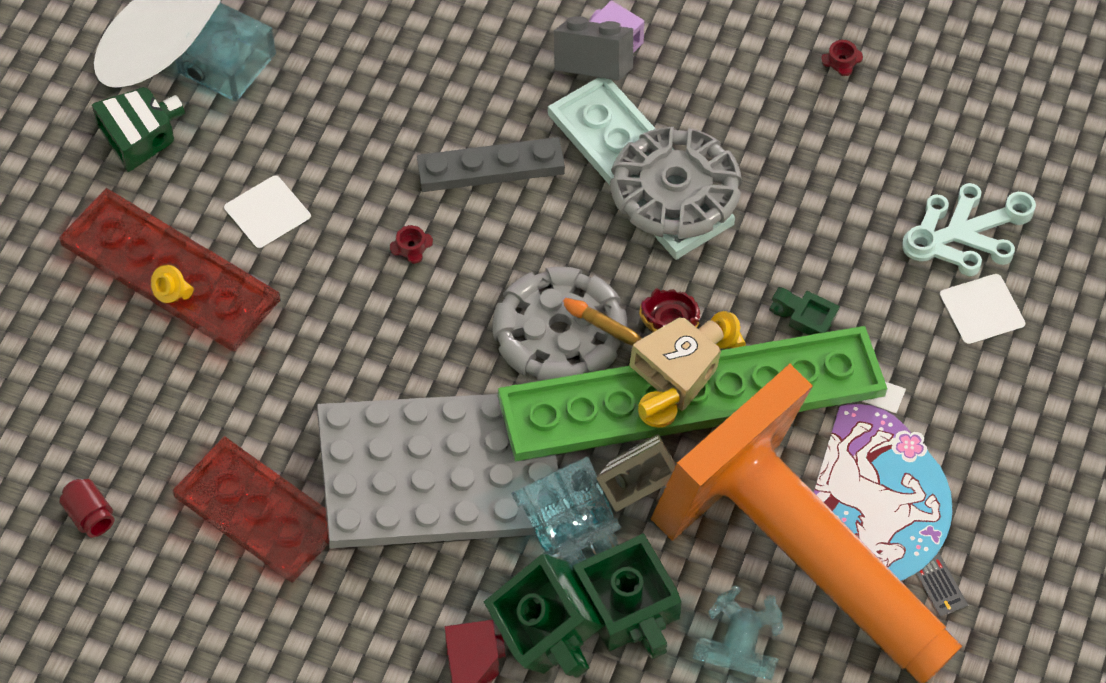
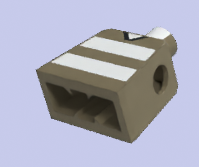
M658 434L611 459L596 479L615 512L666 486L676 464ZM616 476H618V478H619V480H620V482H621L622 488L618 485V483H617V481H616V479H615Z

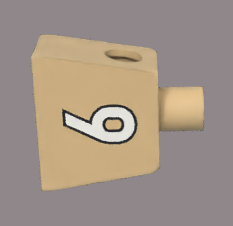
M678 318L637 341L632 347L629 366L660 392L674 388L680 397V401L676 403L677 408L683 411L715 373L721 350L716 344L723 339V331L718 324L711 320L697 329L685 318Z

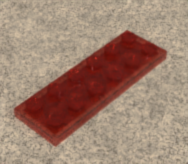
M105 188L59 237L61 246L234 353L281 301L280 293L108 188ZM164 265L176 267L181 272L184 281L194 288L192 295L185 300L180 298L171 303L161 302L155 297L151 288V278L154 271Z

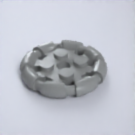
M663 127L641 134L638 141L634 143L629 142L622 148L611 169L614 178L610 180V190L620 213H627L631 217L630 223L637 228L659 237H663V234L678 235V239L706 234L713 230L714 224L717 222L724 223L731 216L741 196V191L738 189V186L742 183L741 172L735 157L729 150L725 151L720 147L721 142L716 138L688 128V131L674 130V127ZM672 145H687L686 151L672 150ZM631 175H640V178H631ZM672 175L682 176L686 181L682 184H672L667 181V178ZM713 181L721 182L722 185H713ZM644 198L647 204L640 207L637 202ZM704 203L710 208L706 213L700 208ZM665 215L669 218L680 217V220L665 219Z
M573 267L545 268L546 272L536 275L530 272L522 276L503 293L505 299L502 303H497L492 321L493 337L500 343L499 352L504 360L523 376L530 374L537 377V381L606 370L617 359L618 355L616 352L618 348L623 347L625 344L583 318L571 315L564 307L563 300L565 298L581 300L599 312L606 311L608 317L628 327L626 311L619 306L621 302L620 297L608 283L596 275L591 278L582 274L581 269ZM550 286L551 289L543 291L540 295L538 289ZM576 288L586 291L583 298L573 294ZM517 306L526 310L524 315L516 312ZM555 322H565L570 326V329L563 333H557L550 326ZM522 335H524L526 339L521 342H519L518 340H514L515 337H519ZM596 339L604 342V344L594 345ZM579 355L581 363L571 365L567 359ZM539 357L545 361L544 363H540L538 361H535V359Z

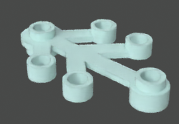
M967 183L960 188L958 205L949 226L935 231L938 220L944 218L947 214L949 202L942 195H932L927 200L926 214L921 226L913 227L904 235L902 242L903 251L909 258L916 261H928L935 257L956 264L959 271L965 276L978 274L982 263L981 256L974 251L962 252L944 244L955 241L990 253L992 260L997 264H1008L1012 261L1015 252L1013 243L1005 239L996 240L979 234V232L1008 222L1015 225H1023L1029 222L1035 211V200L1028 193L1014 192L1007 198L1004 208L968 220L972 208L976 207L980 202L981 189L975 184ZM964 194H972L975 197L968 198ZM932 205H939L942 209H934ZM916 244H922L925 247H919ZM997 250H1005L1008 254H1000ZM972 261L975 265L968 266L964 262Z

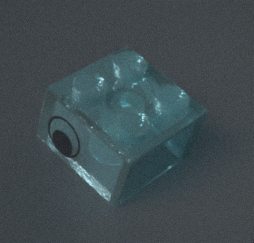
M220 2L193 43L176 59L178 73L237 102L276 54L272 27Z

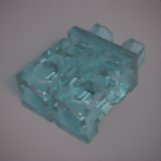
M588 456L574 461L511 493L517 506L523 507L534 528L535 536L545 551L543 553L568 562L572 571L573 565L586 560L581 549L590 545L594 555H597L619 545L614 532L620 530L621 527L617 518H613L609 502L596 479L597 475Z

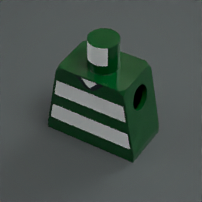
M145 87L92 104L98 128L127 172L134 170L172 144L174 136L170 121L185 114L183 105L176 95L158 103L149 88Z

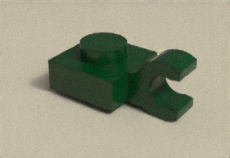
M778 287L772 297L773 303L769 311L781 317L791 316L790 327L807 335H813L829 331L839 313L840 306L809 291H806L804 296L800 298L787 289Z

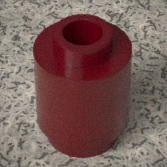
M76 479L69 482L63 488L59 503L81 533H86L88 537L94 538L104 534L112 527L115 521L112 515L113 509L92 480Z

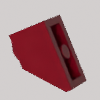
M493 620L444 626L451 683H492L499 674V658H506L504 639L501 634H495Z

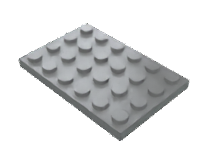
M498 394L317 404L329 548L537 535L538 528H534L529 515L536 511L538 513V509L553 502L559 515L547 522L550 534L565 533L566 522L556 454L521 461L514 460L497 397ZM555 521H556V522L558 523V525L560 526L562 532H561L560 530L556 529V528H553V527H557V528H558V526H557V524L555 523Z

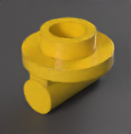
M172 265L160 266L152 275L151 288L155 297L161 302L171 303L180 298L185 300L194 291V288L184 281L181 272Z
M721 311L711 318V321L718 324L723 331V339L716 344L720 349L746 346V342L740 333L739 320L733 313Z
M671 388L664 392L654 391L644 395L638 405V413L642 421L649 426L657 428L670 425L677 415L678 408L676 403L680 401L679 394L674 388Z

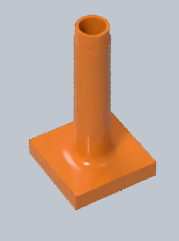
M789 364L677 462L651 520L673 541L722 496L728 497L902 670L905 669L918 683H927L962 648V645L945 629L946 626L774 452L782 442L813 387L808 380Z

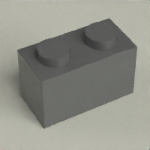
M581 16L568 18L554 30L555 70L613 80L622 79L633 69V28L622 27L620 23L614 21L596 23L589 22L587 18Z

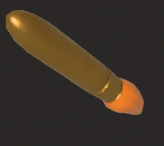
M571 298L563 300L564 307L571 315L583 318L595 327L630 346H633L642 339L632 329L589 307L584 301Z

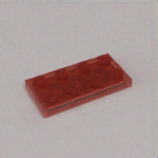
M225 436L172 490L174 498L291 583L302 574L329 544L326 508Z

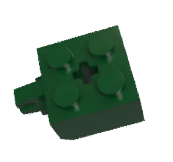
M644 533L573 565V573L604 624L598 630V633L609 652L631 641L633 643L641 641L652 660L667 653V641L661 631L666 629V625L680 619L682 601L676 586Z
M542 553L483 601L512 655L525 669L545 674L554 665H560L566 675H573L575 678L580 677L590 669L580 647L584 645V641L601 629L604 624L568 562Z

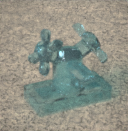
M733 586L729 591L717 597L714 606L708 612L712 620L721 611L730 618L724 643L701 637L696 644L693 659L772 681L779 659L756 653L755 649L760 627L771 625L774 637L781 634V631L784 629L782 612L779 606L776 605V598L773 595L766 596L764 600L765 610L755 612V610L750 608H741L733 599L742 589L739 586Z

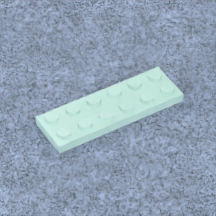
M598 77L548 106V116L609 185L610 180L614 178L611 172L613 163L622 148L629 142L634 143L638 141L641 134L655 129L611 79ZM632 174L631 178H640V175ZM672 175L667 178V181L672 184H682L686 181L682 176ZM643 198L637 204L642 207L647 204V201ZM705 203L700 207L705 213L710 210ZM731 214L724 223L717 222L713 225L712 231L700 236L678 239V235L663 234V237H655L672 257L677 260L733 226L735 216ZM665 215V219L680 220V217L669 218Z

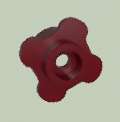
M837 40L831 44L829 53L822 55L821 62L825 67H832L838 71L841 76H849L852 74V68L856 63L862 62L863 54L857 50V47L852 42Z
M404 226L397 232L396 241L391 242L390 252L393 255L404 256L408 258L410 263L416 264L422 261V254L426 248H430L433 245V238L431 235L425 234L418 226Z

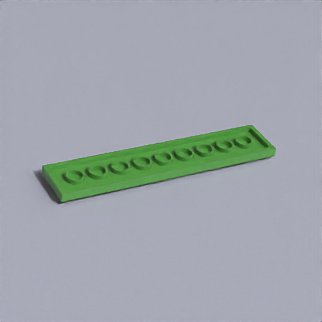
M861 326L721 350L715 373L686 409L681 411L678 408L675 420L666 427L657 428L649 426L640 418L638 413L640 400L644 395L658 390L630 366L498 388L497 397L514 460L521 461L647 439L658 434L659 436L719 426L789 364L813 385L799 412L885 397L888 388L866 327Z

